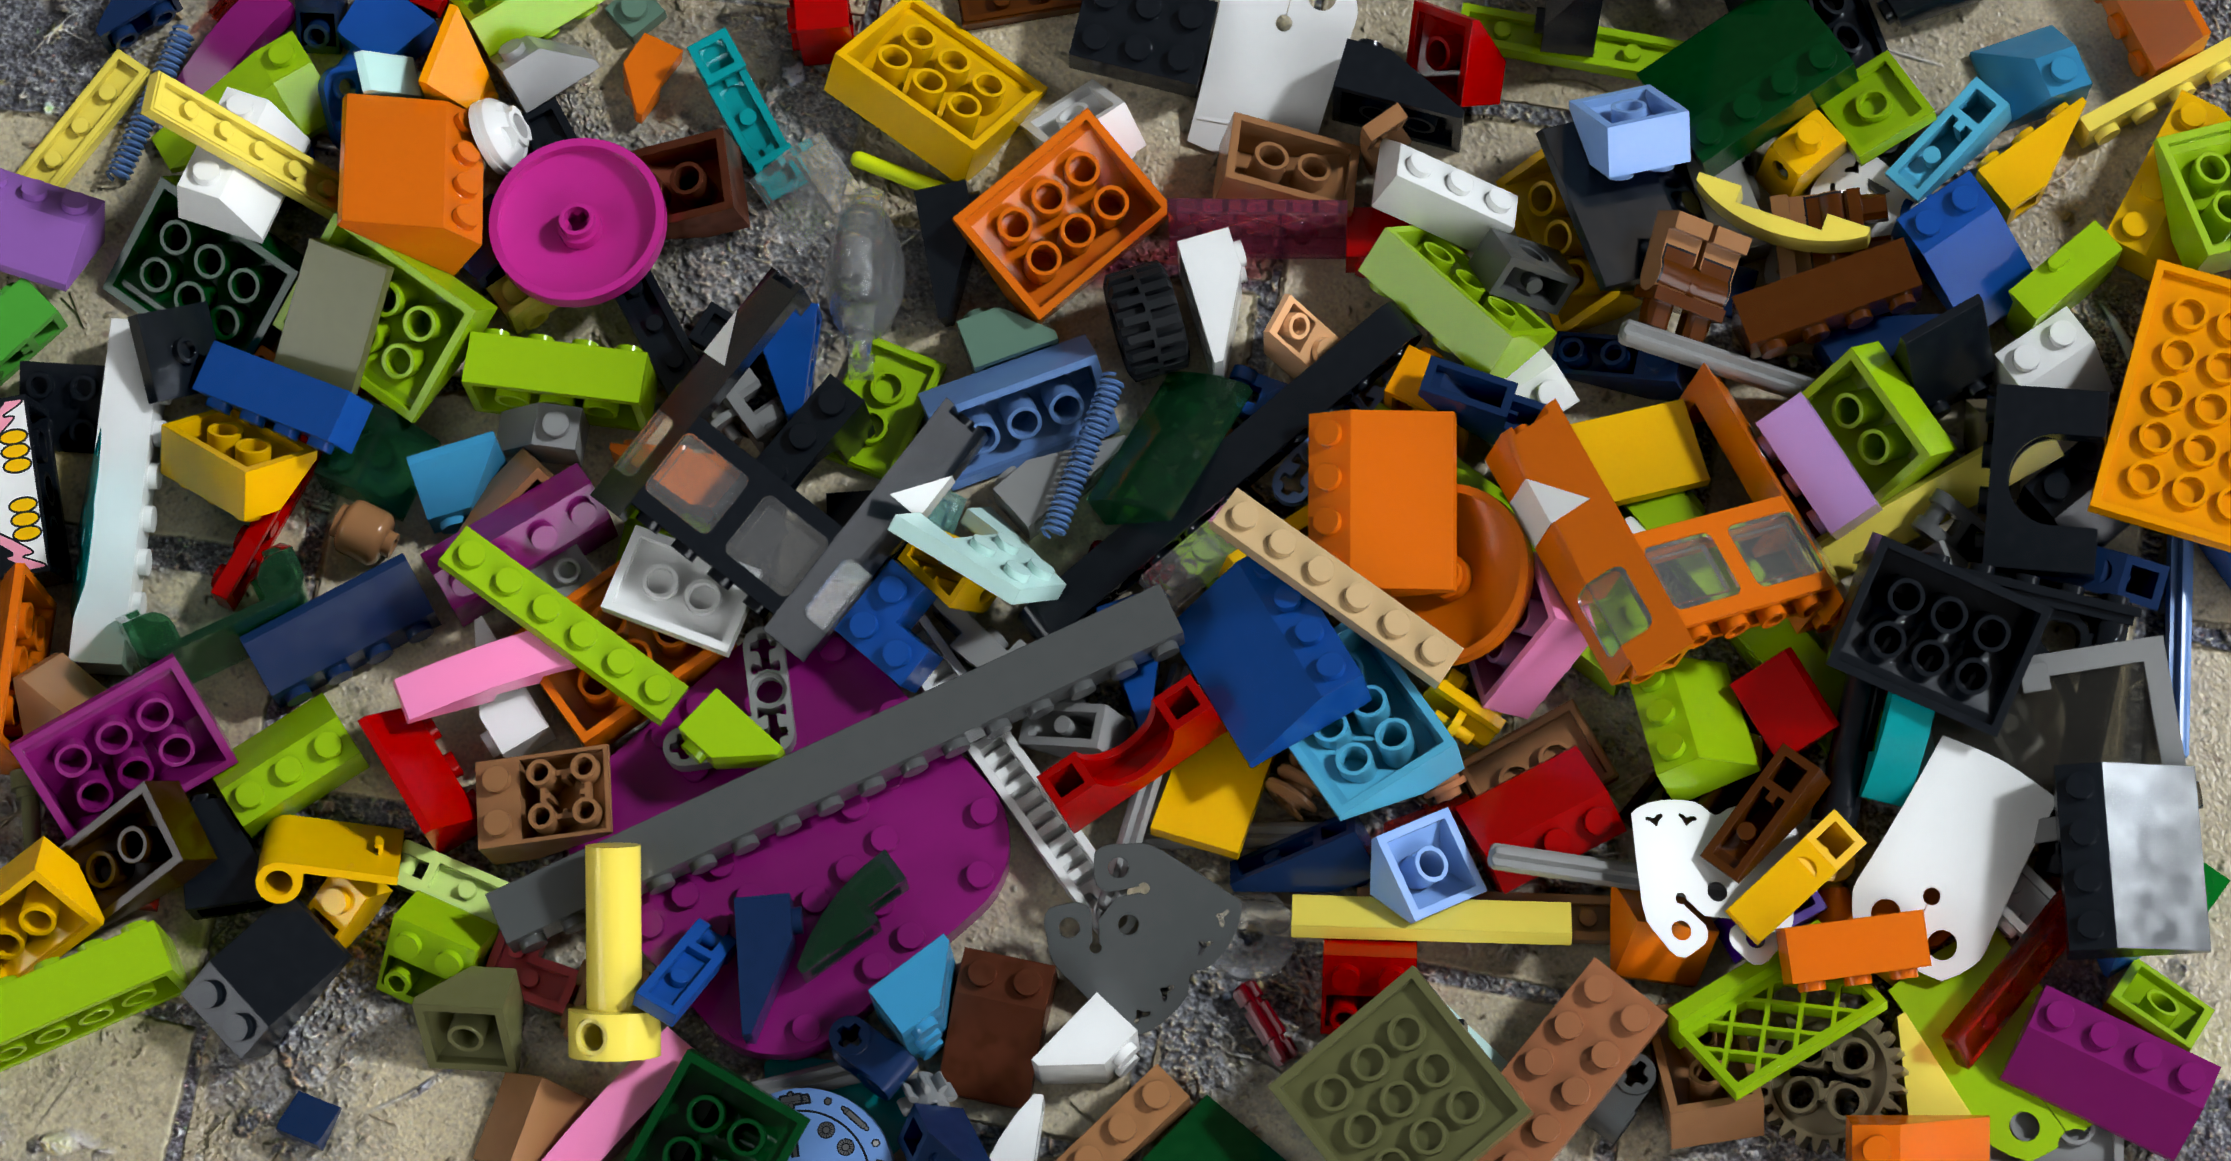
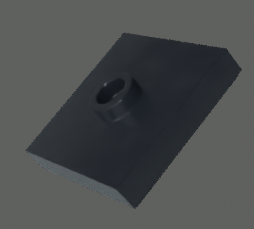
M204 301L127 317L148 403L153 404L201 394L193 390L192 387L214 340L217 341L208 302Z

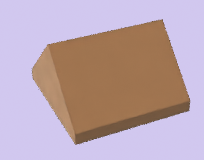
M63 652L53 653L12 678L23 736L107 689Z
M505 1072L473 1159L475 1161H541L593 1101L542 1076Z

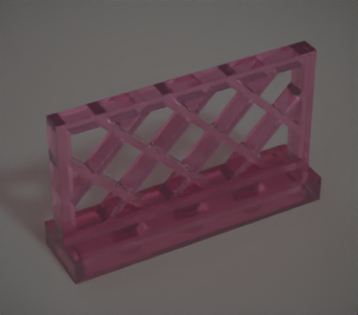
M1167 198L1169 257H1178L1177 241L1229 227L1233 242L1241 240L1246 258L1346 259L1348 200Z

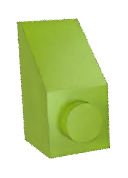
M718 688L678 727L685 741L681 745L682 749L700 765L706 760L715 769L757 768L786 756L783 747Z

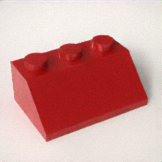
M402 708L364 716L358 720L359 725L435 851L445 854L478 835L476 792L472 788L465 793L457 780L465 773L451 751L444 755L441 753L435 741L443 736L432 718L407 724Z
M1576 745L1453 807L1493 890L1503 894L1539 876L1493 870L1487 863L1489 848L1493 843L1581 855L1627 831L1607 789Z

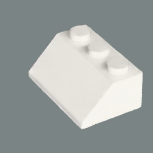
M230 87L226 88L218 103L219 105L307 154L311 146V140L270 100ZM197 146L177 184L178 218L263 244L286 195Z
M1386 138L1381 141L1371 207L1474 253L1490 228L1509 234L1515 228L1517 195L1402 143Z

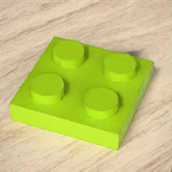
M1888 50L1856 69L1858 82L1817 108L1845 137L1847 148L1861 166L1937 120L1933 107Z

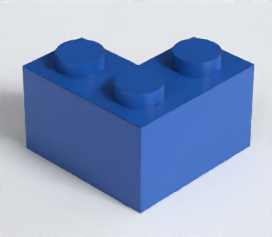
M894 559L888 562L834 628L836 632L899 686L913 693L918 691L944 659L911 631L938 597L906 566Z

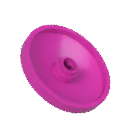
M595 138L561 140L543 146L527 155L509 171L501 182L493 198L489 214L491 246L505 275L517 288L528 296L540 302L560 307L575 308L597 305L614 299L630 290L653 267L663 248L667 232L666 203L660 186L649 167L628 149L615 143Z

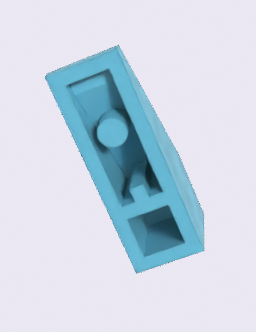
M1976 76L1937 117V120L1885 172V176L1917 203H1920L1978 156L2012 121L2010 104Z

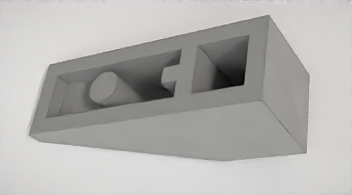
M1125 435L1102 440V445L1097 446L1100 451L1096 452L1097 458L1092 459L1095 464L1089 465L1092 471L1088 472L1090 477L1084 478L1087 484L1083 485L1085 490L1080 491L1082 496L1078 497V500L1131 456L1130 441ZM1072 449L1026 460L1018 468L1011 466L1002 472L995 481L996 486L993 488L995 503L1030 541L1041 532L1040 528L1044 526L1043 521L1046 520V514L1049 513L1048 508L1051 507V501L1054 500L1053 495L1057 494L1056 488L1059 487L1058 482L1062 481L1061 476L1064 475L1063 470L1067 468L1066 463L1069 462L1068 457L1072 455Z

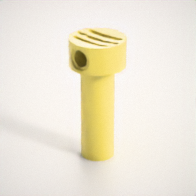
M621 842L585 845L586 1004L568 1008V1056L575 1060L595 1062H626L656 1058L661 1056V1021L633 1005L635 993L642 986L641 844Z

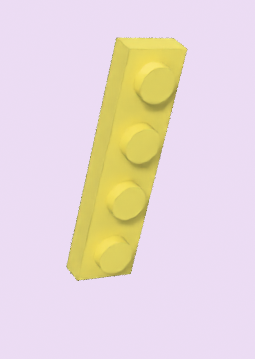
M2231 36L2080 117L2073 136L2083 149L2094 142H2097L2098 145H2103L2111 141L2121 132L2120 128L2133 121L2136 125L2148 121L2158 112V108L2170 101L2174 104L2181 90L2194 94L2195 88L2207 81L2210 84H2216L2231 74Z

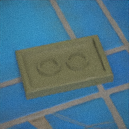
M309 238L274 363L348 390L355 395L358 394L394 267L319 238Z

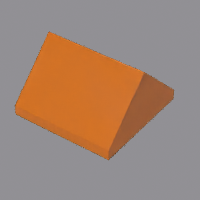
M1611 887L1610 969L1623 979L1694 987L1699 981L1720 931L1711 917L1701 914L1685 897L1676 896L1677 903L1684 904L1706 925L1708 930V939L1702 947L1686 958L1678 957L1669 951L1647 923L1640 891ZM1676 921L1672 925L1671 930L1674 937L1679 940H1687L1690 937L1691 929L1686 922Z

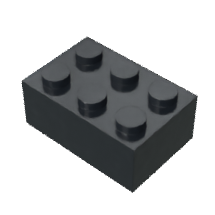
M1082 0L1069 51V68L1196 98L1216 23L1218 2L1211 0Z

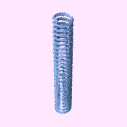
M182 24L172 26L173 31L169 32L170 37H167V43L163 45L165 49L161 50L162 55L158 56L159 61L155 63L156 67L152 69L153 72L160 70L172 78L178 77L176 72L181 71L179 66L183 65L182 60L186 59L184 54L189 53L187 48L192 47L190 42L194 41L192 35L176 30V28L188 30L189 26ZM145 91L141 93L143 97L139 98L140 103L136 104L137 109L133 111L134 115L130 117L129 127L125 128L126 133L122 135L123 139L119 141L120 146H117V152H114L115 158L111 159L112 164L108 165L109 170L105 172L112 182L115 178L110 173L123 180H131L129 175L134 174L132 169L137 167L134 162H139L137 156H142L140 150H144L143 144L148 143L145 138L151 137L148 132H152L153 128L151 126L156 125L155 121L137 113H141L140 106L143 104Z
M1106 371L1101 374L1100 385L1096 387L1097 391L1094 392V398L1091 399L1092 404L1089 405L1090 410L1086 412L1085 423L1081 425L1080 436L1076 437L1075 449L1071 450L1072 455L1068 457L1069 462L1066 463L1067 468L1063 470L1062 481L1058 482L1059 487L1056 488L1057 494L1053 495L1054 500L1051 501V507L1048 508L1049 513L1046 514V520L1043 521L1044 526L1040 528L1043 535L1049 539L1052 535L1047 533L1045 529L1059 536L1067 535L1065 530L1069 529V526L1066 523L1072 522L1070 517L1074 516L1071 510H1076L1075 504L1080 503L1078 497L1082 496L1080 491L1085 490L1083 485L1087 484L1084 478L1090 477L1088 472L1092 471L1089 465L1095 464L1092 459L1097 458L1096 452L1100 451L1097 446H1101L1102 442L1100 440L1105 439L1102 433L1107 432L1105 427L1110 426L1108 421L1112 420L1110 414L1115 413L1113 408L1117 407L1116 401L1120 400L1118 395H1121V389L1125 388L1121 381L1105 377L1106 375L1116 376L1117 372Z

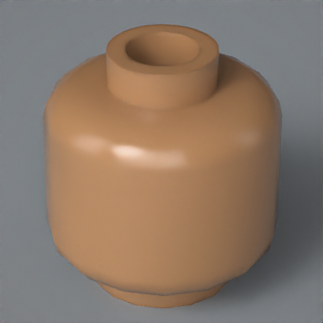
M356 500L351 505L343 504L337 512L329 531V535L334 537L336 551L364 565L375 564L381 556L390 558L400 539V534L394 532V515L365 500Z

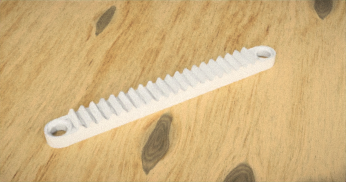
M868 575L862 579L859 589L869 577ZM924 613L911 631L944 659L920 687L922 693L967 672ZM1010 731L994 739H988L987 736H984L969 743L971 747L965 753L970 757L973 765L978 768L984 780L994 790L1004 808L1011 814L1014 822L1021 828L1037 854L1042 857L1045 865L1052 871L1068 897L1073 902L1083 903L1090 909L1092 928L1099 936V918L1104 911L1099 909L1097 905L1101 889L1094 880L1095 848L1082 830L1075 834L1072 832L1036 778L1040 775V772ZM1128 915L1126 924L1119 928V930L1126 935L1133 934L1138 925L1137 918L1133 915Z

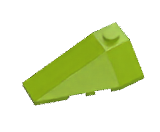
M293 31L254 51L202 94L218 104L226 88L230 87L268 99L309 139L328 129L318 91V83L321 77ZM165 127L151 137L171 173L184 171L197 145Z

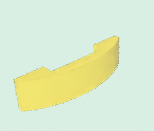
M1701 172L1697 176V190L1704 201L1727 222L1757 239L1787 249L1812 253H1843L1865 249L1869 246L1871 228L1827 213L1823 227L1820 230L1741 204L1743 200L1741 185Z

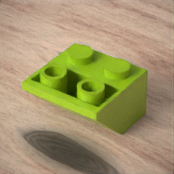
M417 890L393 915L376 989L412 1005L414 997L470 966L485 967L497 938L499 926Z

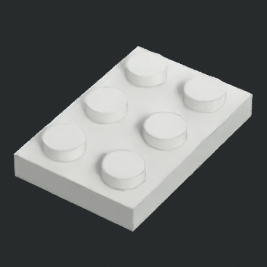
M635 525L600 606L602 611L729 658L750 610L742 602L747 594L734 584L728 591L707 575L711 566L697 556L692 563L671 547L676 539L660 533L656 535L647 528ZM738 562L762 581L764 577L762 570Z

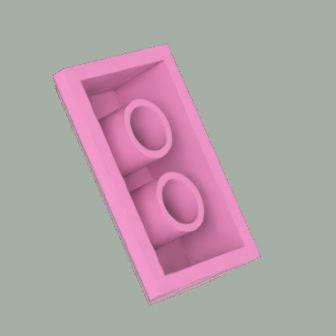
M1533 551L1535 569L1533 589L1521 620L1499 646L1484 656L1468 662L1482 708L1528 719L1540 703L1546 699L1549 692L1564 674L1570 670L1573 663L1588 646L1536 551ZM1593 604L1580 606L1594 634L1597 636L1601 631V627Z

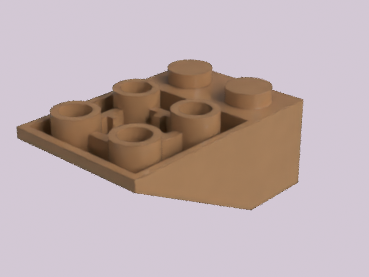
M608 744L475 762L478 850L495 865L540 859L613 834L610 747Z

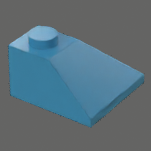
M2053 25L1972 51L1969 54L1978 78L2010 104L2012 121L2002 132L2045 118L2054 108L2064 102H2067L2070 106L2081 97L2086 100L2093 84L2076 45Z
M494 431L406 457L426 518L434 534L440 532L443 534L457 533L491 479L508 463Z

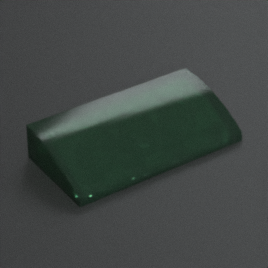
M1169 373L1087 498L1088 503L1104 524L1116 525L1171 521L1253 393L1250 386L1233 379L1206 373Z

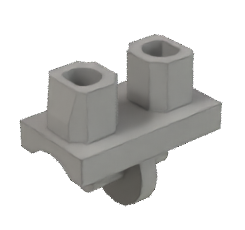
M749 367L723 400L728 410L724 411L721 405H719L712 413L714 420L710 424L736 444L743 439L742 434L737 429L740 425L759 452L762 453L771 442L770 437L776 434L787 422L783 412L773 400H770L754 412L746 402L764 391L759 379Z

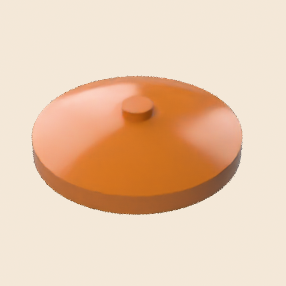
M1457 484V592L1394 597V599L1464 648L1452 666L1476 660L1495 649L1511 634L1528 606L1535 573L1531 543L1515 514L1501 501L1478 488Z

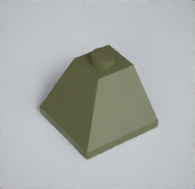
M470 966L414 997L412 1005L429 1068L518 1073L521 1061L524 999L516 968Z

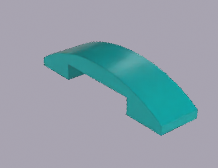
M726 27L688 46L686 49L712 101L770 201L773 202L809 183L808 175L790 143H787L749 75L746 69L747 65Z
M1888 691L1875 749L1868 752L1859 797L1898 807L1904 805L1913 789L1921 766L1935 711Z

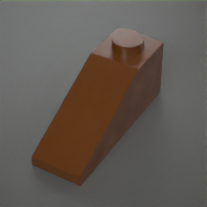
M1783 743L1700 856L1739 884L1804 820L1831 781L1819 767Z

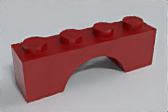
M1191 674L1151 699V707L1146 720L1126 741L1110 750L1097 754H1082L1074 751L1036 778L1075 834L1227 732L1211 702Z

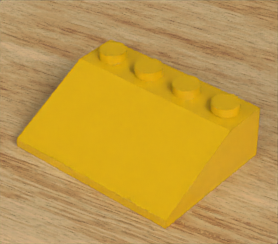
M900 0L839 49L834 55L824 87V91L953 181L966 179L967 182L988 165L1048 90L1046 85L922 0Z

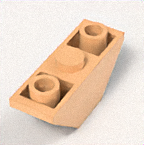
M1284 294L1263 331L1264 354L1293 379L1298 377L1341 340L1290 294Z

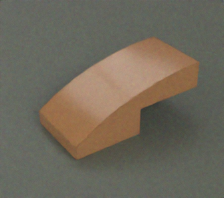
M1396 103L1362 126L1360 130L1361 154L1370 175L1376 172L1380 143L1384 138L1410 146L1412 140L1402 128L1408 116L1399 103Z

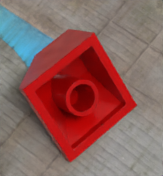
M1414 0L1406 63L1460 107L1500 104L1506 61L1480 20L1423 0Z

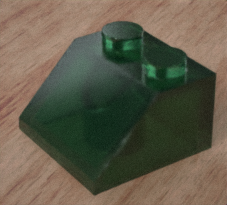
M364 399L374 406L352 454L334 448L331 455L323 452L313 473L324 490L353 502L365 500L392 513L395 519L403 522L417 494L406 457L440 447L441 442L395 411Z

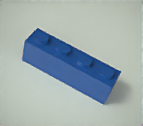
M215 340L192 387L193 390L208 397L205 403L206 406L230 416L232 409L241 412L238 417L239 419L262 429L266 422L274 424L273 432L295 442L298 441L300 435L309 438L306 443L307 445L329 455L332 454L334 448L352 454L374 406L348 390Z

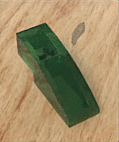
M885 849L865 864L840 889L822 913L806 942L797 965L798 971L806 984L880 933L882 928L875 913L909 890L906 877Z

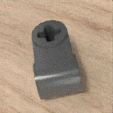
M1641 1053L1628 1070L1635 1071L1638 1067L1644 1069L1643 1080L1646 1083L1642 1085L1636 1082L1630 1087L1626 1084L1627 1074L1624 1073L1584 1122L1613 1145L1631 1124L1638 1113V1109L1655 1086L1656 1068L1649 1057Z

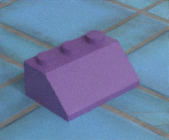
M0 168V271L66 292L105 243V201Z

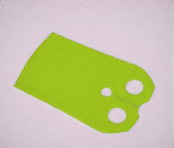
M1997 927L1981 960L1960 975L1940 981L1918 971L1919 977L1901 979L1888 990L1902 1012H1906L1972 1115L1990 1116V1145L2011 1157L2024 1161H2033L2057 1149L2058 1142L2065 1131L2067 1132L2072 1129L2085 1131L2093 1125L1999 1080L2033 1001L2043 988ZM1953 942L1932 956L1938 960L1951 958L1956 952L1957 943ZM2027 1112L2037 1119L2039 1133L2033 1140L2021 1141L2012 1135L2010 1121L2015 1114Z

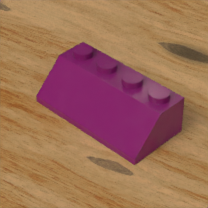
M578 463L573 464L468 526L529 571L575 544L578 545L585 556L619 536L606 507L590 495L595 488ZM459 531L420 555L461 625L465 627L496 607L438 566L439 559L461 533Z
M2046 985L2033 1001L1999 1080L2169 1161H2174L2203 1111L2221 1067Z

